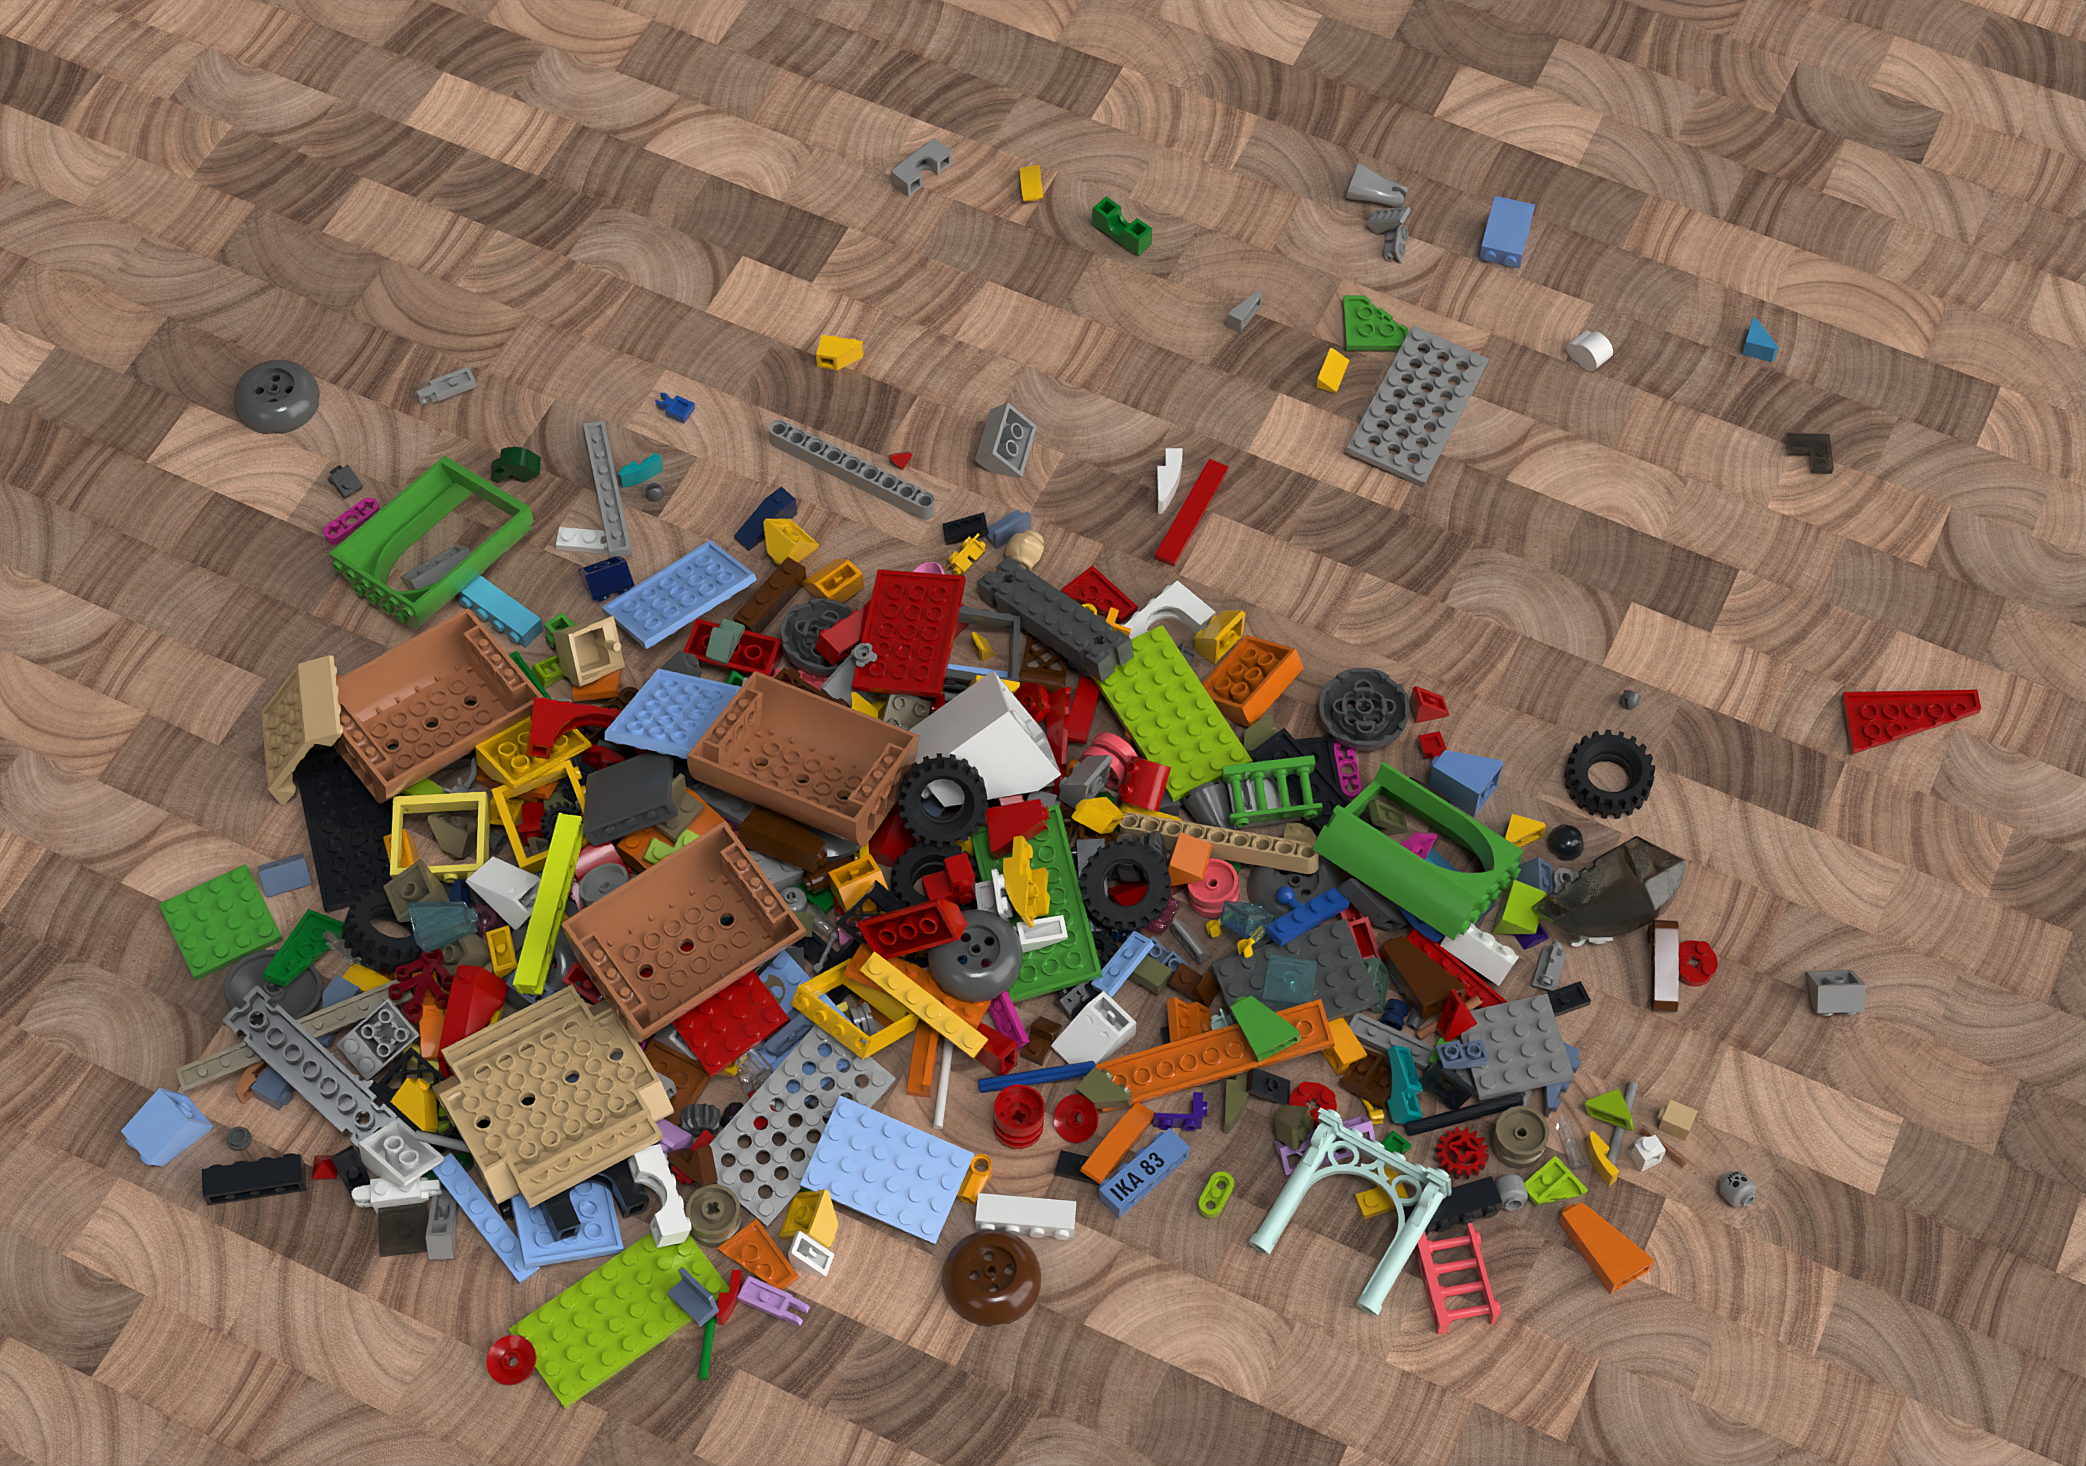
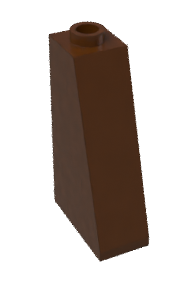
M756 805L739 825L738 839L744 847L813 873L819 865L825 863L827 858V852H825L826 841L782 814Z
M1400 936L1395 939H1389L1381 944L1382 961L1422 1020L1442 1012L1450 989H1455L1465 1002V986L1405 937Z

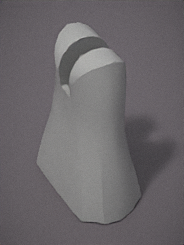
M1358 163L1350 182L1346 199L1376 202L1399 208L1404 203L1408 188Z

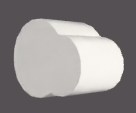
M1584 331L1566 346L1569 357L1588 371H1595L1613 355L1612 345L1609 340L1599 332Z

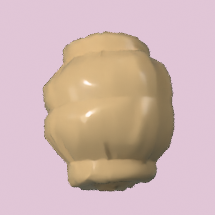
M1033 530L1016 533L1009 539L1006 545V558L1009 556L1018 562L1022 570L1027 568L1031 571L1033 566L1040 560L1044 551L1043 536Z

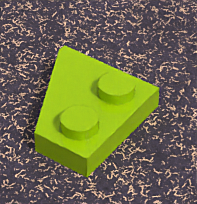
M1556 1155L1524 1183L1528 1198L1535 1206L1583 1196L1588 1191Z

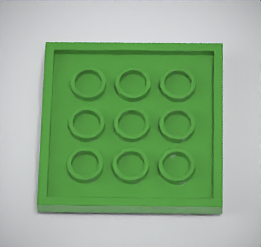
M246 864L159 903L195 981L232 965L250 954L262 951L283 941Z

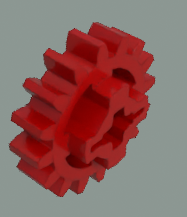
M1458 1126L1455 1127L1454 1133L1447 1130L1445 1137L1440 1136V1144H1437L1435 1150L1438 1152L1436 1160L1442 1161L1440 1169L1448 1168V1175L1454 1172L1456 1173V1179H1459L1461 1174H1464L1466 1179H1469L1470 1173L1478 1176L1479 1169H1485V1162L1489 1158V1154H1487L1489 1146L1482 1145L1485 1138H1477L1478 1131L1476 1130L1472 1134L1468 1133V1127H1465L1464 1132L1460 1131Z

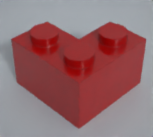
M967 853L944 859V871L922 877V889L927 902L940 898L954 904H966L976 899L975 874Z

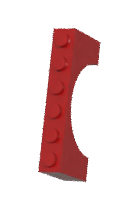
M534 697L530 715L526 756L549 759L554 744L562 735L570 730L584 726H598L608 729L622 710L576 704L570 701L550 700L545 697ZM633 746L638 755L652 751L648 749H638L635 746Z

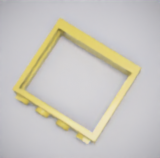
M468 792L393 797L390 876L392 879L407 869L401 868L403 814L478 810L476 864L427 867L439 881L454 883L456 879H468L489 860L491 800L487 793Z

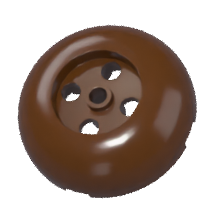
M982 1230L966 1236L950 1251L943 1268V1289L952 1309L965 1320L986 1327L1004 1323L1010 1324L1023 1317L1035 1304L1041 1289V1268L1034 1251L1018 1236L1002 1230ZM993 1255L994 1259L992 1261H986L984 1259V1256ZM1007 1267L1009 1270L1015 1271L1013 1274L1007 1275L1004 1269ZM974 1272H978L980 1275L977 1280H972L969 1276H972ZM1000 1288V1291L997 1292L989 1291V1289Z

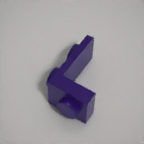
M1193 1092L1192 1114L1154 1113L1153 1127H1158L1162 1130L1183 1128L1186 1131L1202 1129L1203 1116H1207L1208 1105L1207 1101H1203V1092Z

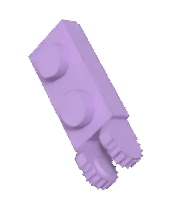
M751 1276L747 1277L737 1296L738 1301L780 1320L784 1319L786 1322L798 1327L801 1326L803 1320L799 1316L788 1312L787 1309L791 1306L800 1312L807 1313L810 1308L808 1304L794 1298L793 1295Z

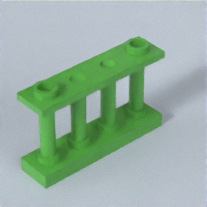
M1314 755L1222 766V782L1231 784L1235 813L1230 814L1229 826L1245 827L1249 823L1298 817L1313 819L1321 815L1322 803L1313 804L1309 774L1314 771L1315 767ZM1297 774L1300 777L1304 805L1290 806L1286 782L1288 775ZM1266 777L1277 779L1281 808H1267L1263 783ZM1251 779L1254 781L1258 810L1245 812L1240 782Z

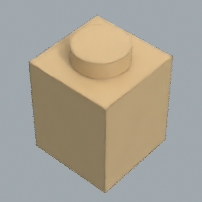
M1670 1099L1668 1106H1662L1657 1119L1661 1123L1658 1129L1685 1141L1698 1111Z

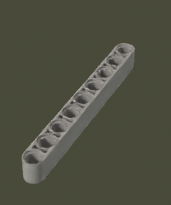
M775 420L770 423V442L774 447L920 519L928 520L935 515V498L930 492L785 421Z

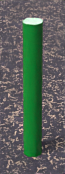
M716 1314L705 1323L698 1379L702 1381L708 1380Z

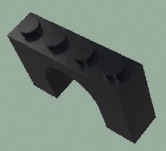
M628 1158L538 1204L554 1242L577 1235L581 1222L570 1200V1192L578 1185L597 1183L606 1187L614 1196L623 1218L646 1211L649 1197L643 1184L634 1182Z

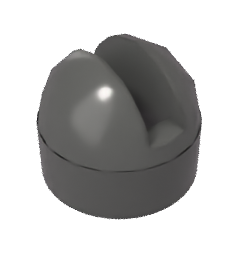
M651 483L646 487V497L649 501L658 502L663 498V489L660 484Z
M1624 690L1621 697L1622 706L1630 709L1635 708L1640 701V695L1631 690Z

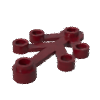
M429 946L422 951L420 959L405 966L400 965L396 967L395 979L401 983L392 984L388 988L389 998L399 1000L403 997V992L417 986L413 1000L407 1002L403 1008V1015L410 1023H417L423 1017L422 1002L427 988L436 998V1006L439 1009H447L449 995L444 993L431 975L434 969L441 977L442 988L446 991L451 989V984L446 982H452L454 976L442 964L444 962V955L437 947ZM423 968L421 974L409 979V973Z

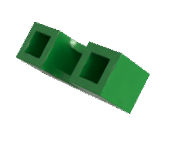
M1107 196L1092 208V224L1135 255L1139 256L1152 245V228L1138 218L1128 223L1122 215L1121 206Z

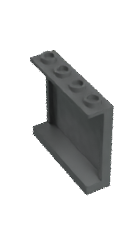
M649 751L587 774L583 833L594 847L678 816V809L672 802L671 795L673 765L681 762L679 756Z

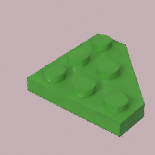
M1344 295L1346 350L1399 351L1409 333V329L1403 324L1400 326L1392 320L1393 317L1382 308L1378 309L1371 304V300L1365 295Z

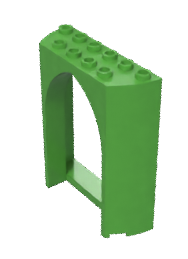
M444 455L334 548L329 555L333 560L331 563L333 568L344 576L356 594L360 597L365 596L374 606L379 605L386 614L394 615L400 623H406L417 630L532 530L530 525L533 523V515L530 506ZM471 492L512 516L506 524L440 581L409 591H394L387 586L389 573L402 553L470 496Z
M1385 762L1380 765L1374 781L1345 808L1340 805L1334 808L1329 823L1324 825L1312 847L1314 851L1453 941L1460 934L1464 936L1471 923L1474 925L1477 922L1481 912L1485 913L1488 910L1491 901L1496 902L1501 892L1507 890L1511 881L1518 878L1522 871L1519 866L1524 853L1519 847ZM1384 795L1478 855L1485 872L1463 873L1434 865L1358 817L1369 807L1368 803Z

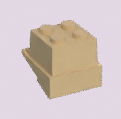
M613 615L553 632L562 675L570 678L571 684L583 686L625 667Z

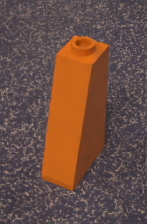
M1580 1202L1575 1206L1570 1204L1561 1211L1562 1214L1558 1223L1610 1294L1651 1271L1655 1262L1653 1258L1585 1203Z

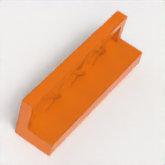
M920 1018L917 1023L906 1092L907 1095L931 1098L941 1034Z

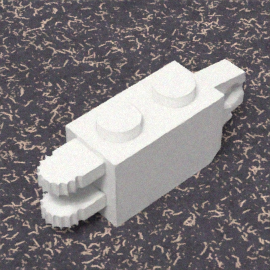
M421 1176L405 1187L386 1179L378 1178L370 1179V1185L355 1187L351 1191V1195L357 1207H373L377 1214L422 1208L425 1206V1201L429 1200V1197L442 1195V1185L439 1180H428V1178H421Z

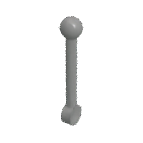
M837 931L830 933L831 939L819 963L813 967L816 974H819L823 968L822 965L834 941L839 938Z

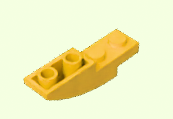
M1023 836L1014 837L1012 857L1003 858V874L1006 891L1012 905L1026 925L1032 928L1034 927V918L1037 917L1035 902L1036 897L1039 895L1038 886L1031 879L1030 858L1033 857V849Z

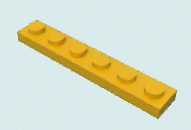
M875 951L860 969L863 975L970 1058L974 1059L988 1042L985 1036Z

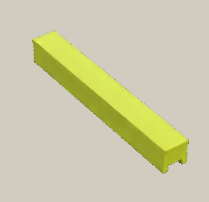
M558 814L513 981V986L519 994L540 996L543 994L585 836L583 824H581V816Z

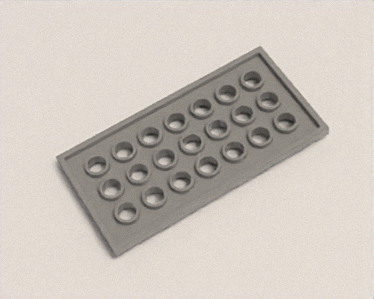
M1412 325L1345 452L1424 487L1489 359ZM1424 348L1428 351V353H1420L1418 349ZM1437 357H1444L1447 359V362H1440ZM1410 364H1418L1420 368L1414 369ZM1462 365L1467 370L1461 371L1456 366ZM1436 372L1439 377H1432L1429 373ZM1402 379H1409L1412 383L1405 384ZM1448 381H1456L1459 385L1452 386ZM1427 387L1431 390V392H1423L1421 388ZM1394 394H1401L1404 399H1396ZM1447 396L1450 398V401H1443L1440 397ZM1413 403H1421L1423 407L1416 408ZM1392 409L1396 414L1390 415L1385 410ZM1439 411L1443 416L1437 417L1432 412ZM1405 418H1412L1415 423H1407ZM1377 425H1385L1387 430H1380ZM1424 427H1432L1434 432H1427ZM1402 433L1406 435L1407 438L1400 439L1397 437L1396 434ZM1375 440L1379 445L1373 446L1368 441ZM1422 442L1426 445V447L1420 448L1416 445V443ZM1395 449L1399 454H1390L1388 450ZM1408 458H1415L1418 463H1410Z
M815 1024L709 1144L712 1148L718 1177L716 1184L732 1190L736 1194L740 1205L768 1228L802 1189L800 1183L819 1143H810L807 1140V1134L814 1130L818 1131L822 1136L827 1125L823 1121V1116L827 1112H833L839 1096L849 1094L854 1102L871 1109L896 1081V1078L869 1056L863 1060ZM821 1045H829L832 1048L831 1055L822 1057L818 1053L819 1047ZM841 1060H846L850 1063L851 1067L849 1071L842 1073L837 1070V1063ZM813 1063L816 1066L815 1073L812 1075L804 1074L802 1071L803 1065ZM858 1076H865L869 1080V1084L865 1088H859L855 1085V1079ZM825 1078L834 1081V1088L830 1091H825L820 1086L821 1081ZM788 1082H798L800 1090L797 1093H789L786 1090ZM811 1096L817 1098L818 1106L815 1109H808L804 1104L806 1098ZM775 1099H780L784 1103V1108L779 1112H775L770 1108V1103ZM792 1115H799L802 1118L803 1122L799 1127L794 1128L789 1125L788 1120ZM762 1117L768 1121V1126L764 1130H757L754 1127V1121L757 1118ZM777 1133H782L786 1136L787 1140L782 1146H776L772 1142L773 1136ZM742 1136H748L751 1138L752 1144L749 1148L742 1149L737 1144L738 1139ZM795 1149H801L805 1153L804 1159L800 1162H795L791 1159V1152ZM767 1152L770 1155V1161L764 1165L759 1164L756 1161L758 1153ZM730 1154L735 1157L736 1161L732 1167L722 1165L721 1159L724 1155ZM780 1167L786 1168L789 1172L787 1179L782 1181L774 1176L776 1169ZM745 1170H749L754 1174V1179L750 1183H743L740 1180V1174ZM763 1186H768L773 1191L772 1196L768 1199H762L758 1195L759 1189Z

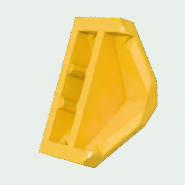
M493 797L491 798L490 824L504 825ZM509 798L506 802L515 826H518L521 822L524 800Z

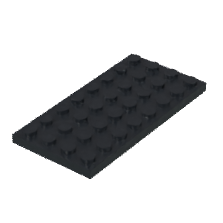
M333 745L310 748L304 759H301L297 764L295 770L322 903L325 912L350 906L353 900L356 901L360 893L366 896L367 891L373 889L375 893H379L380 888H384L383 886L392 880L390 876V861L383 837L392 834L393 797L383 803H378Z

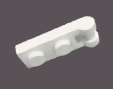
M559 527L556 541L557 550L609 554L607 542L605 544L602 543V541H606L604 531Z

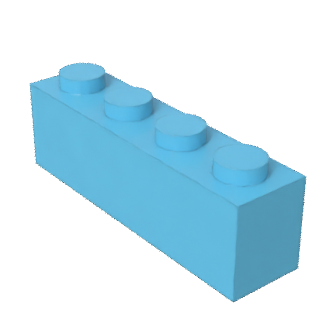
M481 575L459 593V601L463 607L472 609L481 620L490 622L496 631L508 635V638L514 644L519 643L526 648L543 632L542 622L538 616Z

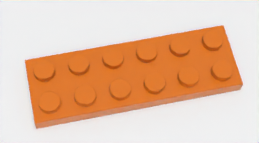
M862 942L848 964L844 976L889 995L860 972L862 966L873 954L869 945ZM898 957L886 960L977 1030L992 999L983 1002H968L957 999L942 989L935 978L932 977L930 971Z

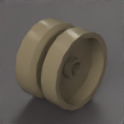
M1516 1106L1504 1111L1496 1122L1492 1136L1494 1154L1502 1163L1513 1168L1522 1169L1536 1164L1544 1154L1549 1138V1127L1546 1119L1540 1112L1531 1107Z
M719 1184L707 1185L697 1189L690 1196L686 1205V1217L690 1219V1232L693 1238L701 1245L710 1248L719 1247L741 1230L742 1212L740 1202L736 1194L728 1187Z

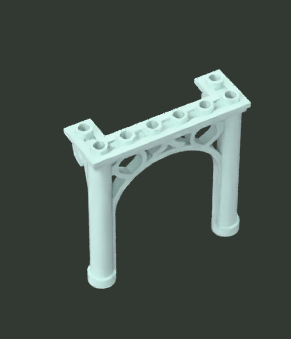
M1320 1107L1318 1111L1319 1125L1311 1138L1308 1148L1257 1233H1253L1248 1243L1259 1252L1270 1255L1306 1192L1318 1180L1334 1174H1354L1371 1180L1389 1195L1396 1207L1399 1218L1395 1238L1356 1302L1359 1308L1377 1317L1383 1308L1381 1304L1441 1201L1446 1196L1451 1195V1178L1442 1169L1436 1168L1434 1170L1430 1167L1426 1169L1418 1163L1412 1165L1405 1161L1406 1158L1395 1151L1391 1153L1385 1150V1147L1376 1140H1371L1370 1142L1363 1138V1134L1354 1128L1349 1130L1343 1127L1341 1116L1334 1110L1328 1109L1326 1111ZM1339 1148H1344L1353 1153L1354 1159L1349 1164L1339 1165L1333 1156L1334 1152ZM1359 1152L1375 1162L1371 1164L1361 1163V1167H1357L1360 1161ZM1328 1154V1158L1332 1166L1318 1170L1325 1156ZM1385 1167L1400 1174V1176L1394 1178L1391 1186L1388 1184L1389 1178L1384 1173ZM1406 1182L1414 1186L1417 1190L1416 1195L1409 1199L1399 1198L1396 1192L1397 1185ZM1416 1204L1405 1223L1403 1206H1413Z

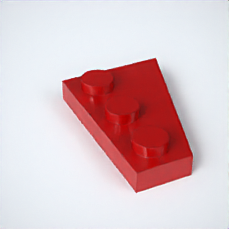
M1093 565L1060 590L1081 605H1093L1097 612L1104 616H1108L1111 607L1119 610L1116 621L1119 623L1124 622L1137 612L1138 606Z

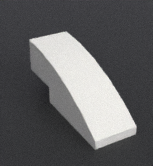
M1165 448V466H1157L1158 514H1162L1166 510L1178 488L1182 469L1183 448Z
M1063 915L1036 919L1032 928H1029L1025 922H1018L1013 927L1020 938L1023 953L1068 939Z

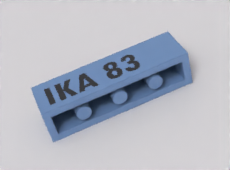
M1171 1128L1164 1133H1158L1152 1140L1151 1145L1147 1148H1141L1135 1154V1159L1129 1164L1125 1162L1120 1166L1113 1178H1107L1099 1186V1200L1118 1219L1121 1218L1189 1158L1190 1147Z

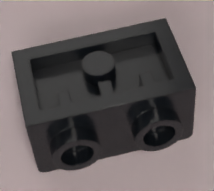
M1092 980L1071 986L1070 988L1061 989L1056 994L1058 998L1053 1001V1004L1055 1006L1059 1005L1069 1019L1073 1021L1082 1009L1097 997L1100 992L1092 987Z
M1436 1060L1431 1066L1428 1065L1419 1079L1427 1089L1435 1093L1454 1110L1459 1109L1475 1092L1472 1086L1451 1069H1444L1440 1060Z

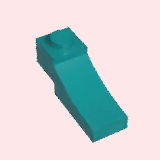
M1393 1045L1387 1049L1392 1070L1391 1098L1387 1100L1394 1123L1406 1125L1407 1122L1423 1117L1416 1096L1423 1091V1088L1419 1081L1410 1049Z

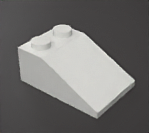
M399 1117L359 1142L362 1163L376 1176L404 1187L443 1162L444 1157L428 1143L414 1140L416 1132Z

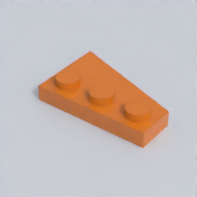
M758 1219L752 1221L717 1247L718 1251L763 1282L782 1291L800 1278Z

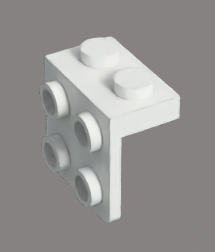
M992 869L993 880L975 883L978 909L993 912L1010 923L1009 918L1013 917L1011 904L1008 903L1007 896H1005L1008 893L1004 876L999 874L997 869Z

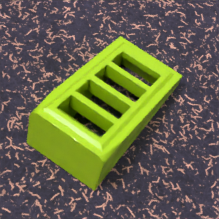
M558 654L532 666L533 674L544 689L566 677L562 675V671L557 665H560Z

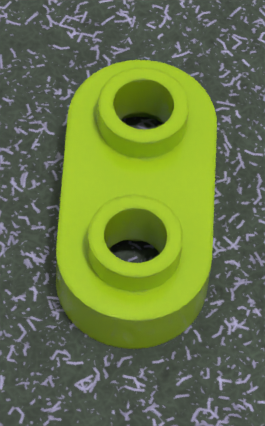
M1219 1171L1211 1176L1199 1199L1198 1209L1203 1216L1215 1218L1221 1214L1234 1188V1179L1229 1173ZM1223 1184L1225 1188L1219 1189L1217 1185ZM1208 1204H1212L1215 1206V1208L1208 1209L1206 1206Z

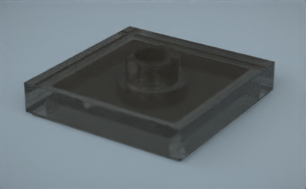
M428 1202L378 1208L379 1254L381 1257L428 1252L425 1237L429 1220Z

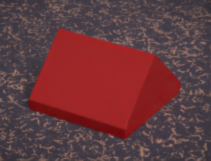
M897 813L887 815L868 841L869 854L872 855L877 864L892 868L896 865V859L899 855L904 856V850L908 847L913 848L916 838L912 836V831L909 828H905L903 819Z

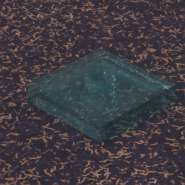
M1270 955L1262 998L1263 1002L1298 1006L1311 1002L1317 961Z

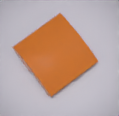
M622 669L602 676L600 679L583 686L573 684V701L618 697L619 687H621Z
M1176 997L1167 1000L1170 1043L1212 1031L1210 1025L1211 1011L1208 1007L1198 1002L1187 1004Z

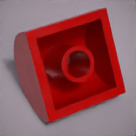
M1132 755L1131 760L1126 764L1127 773L1124 783L1119 787V800L1158 812L1171 767Z

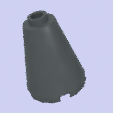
M1218 780L1219 784L1214 785L1213 781L1202 784L1189 792L1190 797L1187 799L1185 796L1182 797L1184 806L1199 824L1235 830L1234 825L1229 826L1231 810L1226 787L1222 780Z

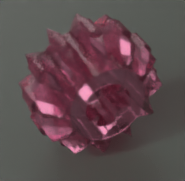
M1172 896L1169 897L1167 909L1163 910L1157 921L1154 920L1149 924L1148 929L1158 933L1165 932L1175 917L1179 902Z
M478 901L477 908L470 906V913H465L464 920L467 921L464 923V927L481 938L486 936L488 931L504 927L503 918L487 902L485 906H482V903ZM482 919H488V921L486 920V923H481L483 922Z

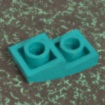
M654 453L650 457L645 458L640 465L633 460L630 464L622 467L618 473L620 486L622 488L634 486L657 475L663 470L661 457Z

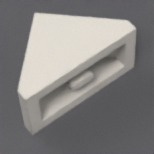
M801 1231L796 1232L788 1252L789 1262L792 1267L822 1277L827 1276L835 1255Z

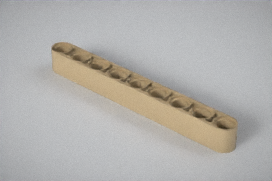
M1124 813L1125 816L1119 823L1120 835L1136 833L1139 840L1143 832L1151 834L1152 831H1160L1166 850L1172 849L1179 833L1182 832L1210 843L1213 847L1210 854L1212 858L1305 874L1315 873L1319 869V853L1312 849L1314 844L1137 813Z

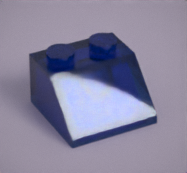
M621 556L611 557L578 569L589 597L592 600H597V602L608 599L610 594L616 592L617 594H623L630 590V587L635 586L627 561Z

